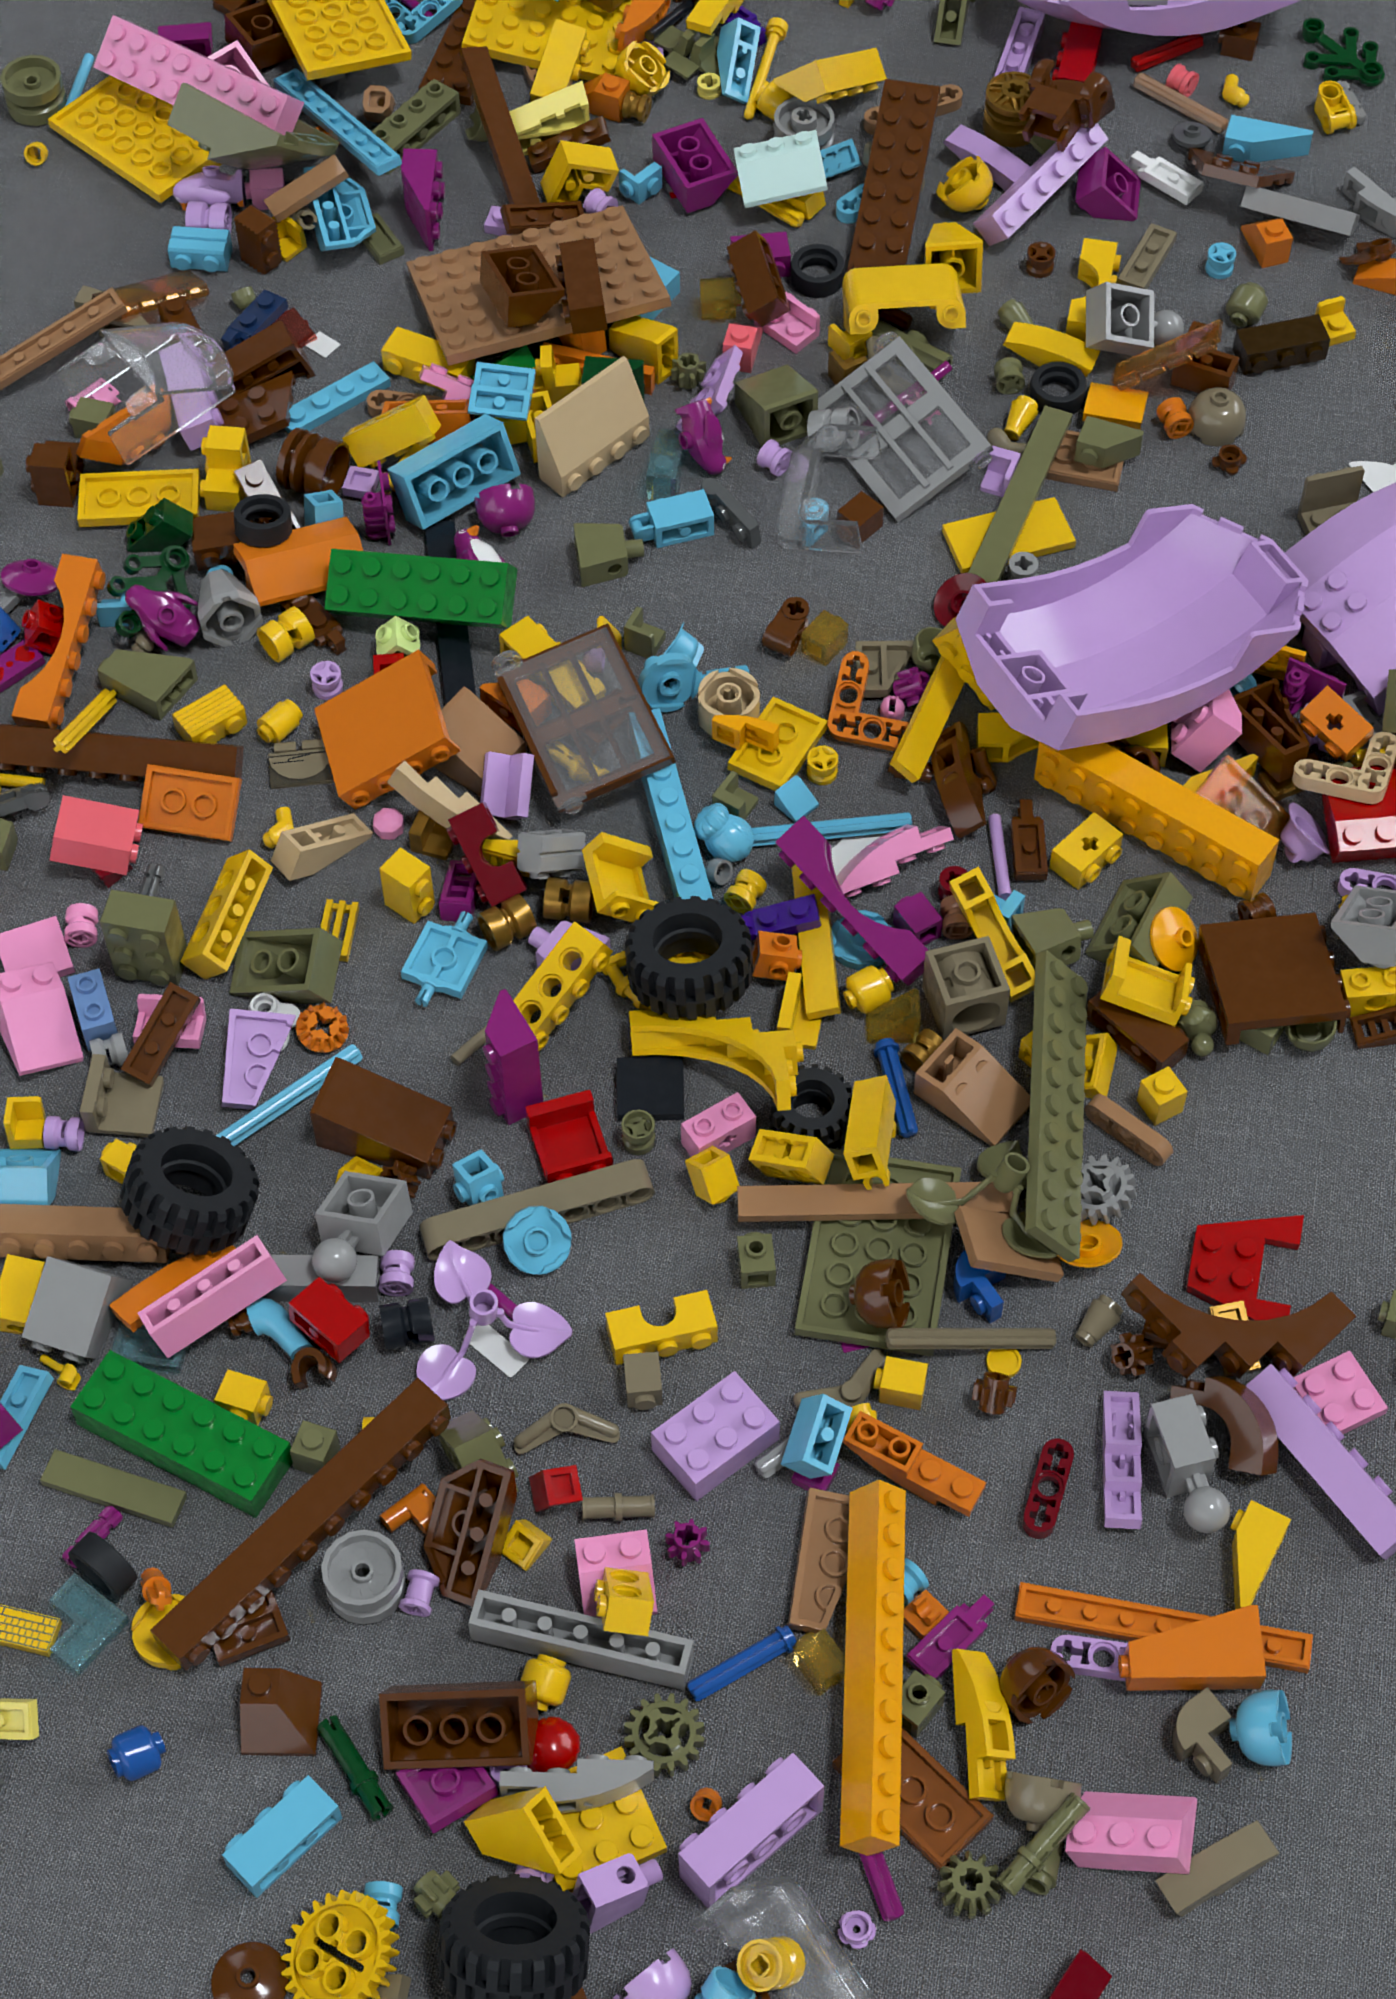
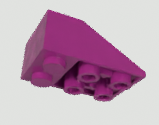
M403 148L401 176L405 210L428 250L434 251L435 240L440 239V223L437 220L443 217V203L440 202V199H445V182H440V179H443V161H438L437 149Z

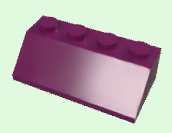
M505 988L499 991L485 1029L486 1045L483 1046V1051L488 1060L485 1068L491 1079L487 1081L488 1088L493 1096L489 1098L490 1105L496 1116L502 1115L509 1126L526 1118L525 1106L543 1102L538 1040Z

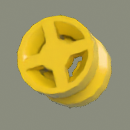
M825 745L814 747L809 751L807 755V777L812 783L828 785L836 780L838 775L837 752Z

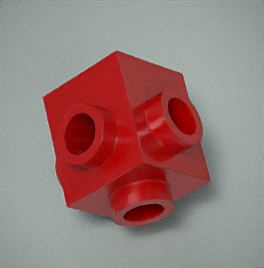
M37 600L31 610H26L22 618L25 646L53 655L61 638L64 609Z

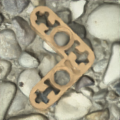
M1389 732L1374 734L1370 740L1361 770L1312 759H1303L1294 765L1292 781L1295 786L1303 790L1366 804L1379 803L1385 796L1396 762V736ZM1382 747H1386L1385 754L1380 752ZM1372 765H1380V766L1384 767L1385 769H1384V770H1374V769H1372L1370 766H1372ZM1342 779L1345 780L1347 783L1336 784L1331 780ZM1370 782L1376 783L1373 789H1369Z

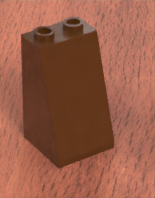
M335 1057L310 1111L317 1146L352 1157L358 1156L366 1161L386 1167H393L394 1161L399 1160L405 1162L406 1165L416 1167V1176L429 1180L434 1169L441 1167L445 1155L444 1146L447 1140L452 1141L457 1128V1122L453 1119L452 1107L338 1057Z

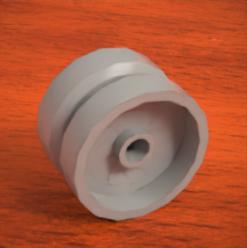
M797 97L785 100L777 107L774 114V137H786L801 131L816 130L820 150L834 145V111L826 102L817 104L816 100L804 102Z
M363 1529L348 1532L339 1537L325 1552L321 1565L322 1578L328 1601L336 1614L348 1622L365 1625L380 1622L396 1611L400 1600L404 1598L406 1581L400 1552L392 1540L380 1532Z

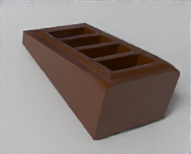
M1396 1006L1349 1018L1358 1049L1396 1044V1030L1391 1031L1388 1023L1395 1021L1396 1024ZM1376 1023H1382L1384 1033L1378 1034ZM1361 1025L1369 1026L1371 1036H1364Z

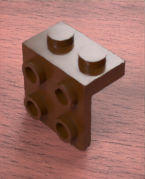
M234 511L195 517L193 519L194 541H192V548L198 571L207 570L217 565H240V562L234 555L233 544L241 542L235 535Z

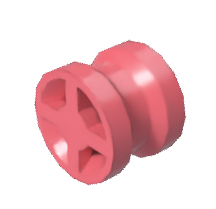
M1179 63L1170 71L1166 80V86L1189 97L1197 87L1200 76L1195 71H1187L1186 67Z

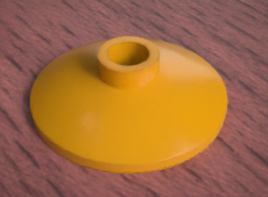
M1166 907L1157 912L1150 927V943L1154 956L1165 969L1172 972L1182 971L1185 963L1192 964L1197 954L1198 937L1194 923L1189 915L1178 907Z
M1090 1219L1081 1222L1080 1258L1067 1262L1058 1254L1057 1256L1065 1263L1077 1267L1091 1268L1102 1266L1118 1257L1123 1246L1122 1236L1110 1224L1098 1220L1096 1225H1092Z

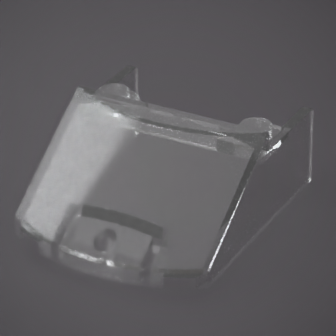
M179 322L102 329L101 332L105 338L57 370L59 377L76 403H78L80 397H89L128 369H131L142 382L144 387L133 393L126 402V408L131 416L108 431L109 437L127 465H130L235 393V386L233 384L234 373L222 348L202 330Z

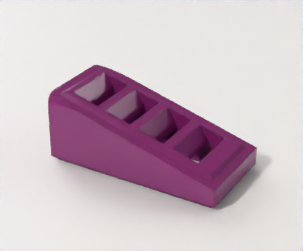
M450 860L439 900L440 918L443 921L457 922L462 911H465L466 915L467 912L472 916L474 915L478 894L475 886L479 885V881L475 873L469 874L461 860ZM456 874L471 875V877L456 876Z

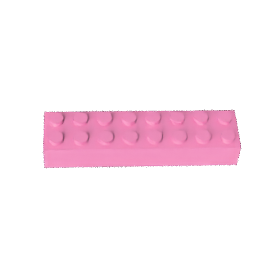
M115 15L111 18L93 66L172 105L176 101L181 84L188 83L284 136L286 131L293 132L304 105L303 101Z

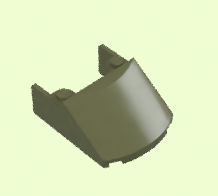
M188 83L181 84L168 120L170 127L198 141V147L209 151L208 160L244 169H266L332 156L336 153L339 145L338 140L299 119L293 132L286 131L284 136Z

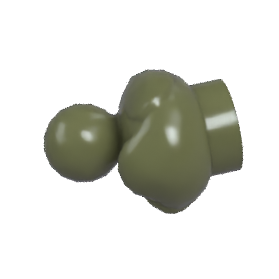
M1192 1000L1188 1014L1180 1016L1177 1026L1192 1040L1191 1049L1196 1055L1203 1057L1213 1051L1214 1041L1211 1036L1217 1029V1017L1214 1011L1208 1008L1206 1002Z

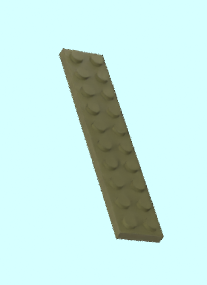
M1044 950L1036 954L1028 1143V1163L1030 1169L1027 1173L1025 1231L1064 1260L1071 1262L1080 1258L1081 1185L1083 1183L1081 1170L1084 1153L1083 1115L1088 986L1083 977L1067 967L1062 960L1057 959L1049 951Z

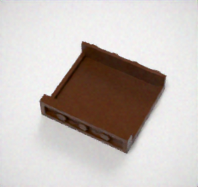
M1316 912L1200 925L1198 952L1225 1045L1239 1044L1242 1030L1337 1020L1338 1033L1344 1032L1346 1019H1349L1351 1016L1350 1003L1348 999H1343L1342 979L1340 974H1335L1334 954L1332 949H1327L1326 929L1324 925H1319Z

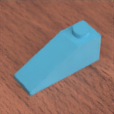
M738 17L721 27L717 59L722 95L742 104H747L761 27Z
M1231 115L1222 154L1232 156L1234 161L1244 162V160L1262 162L1305 156L1309 154L1314 130Z

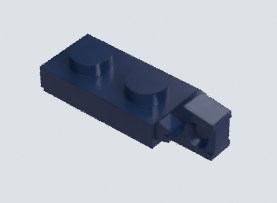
M264 289L227 328L221 338L224 350L228 351L272 325L288 309L287 299Z

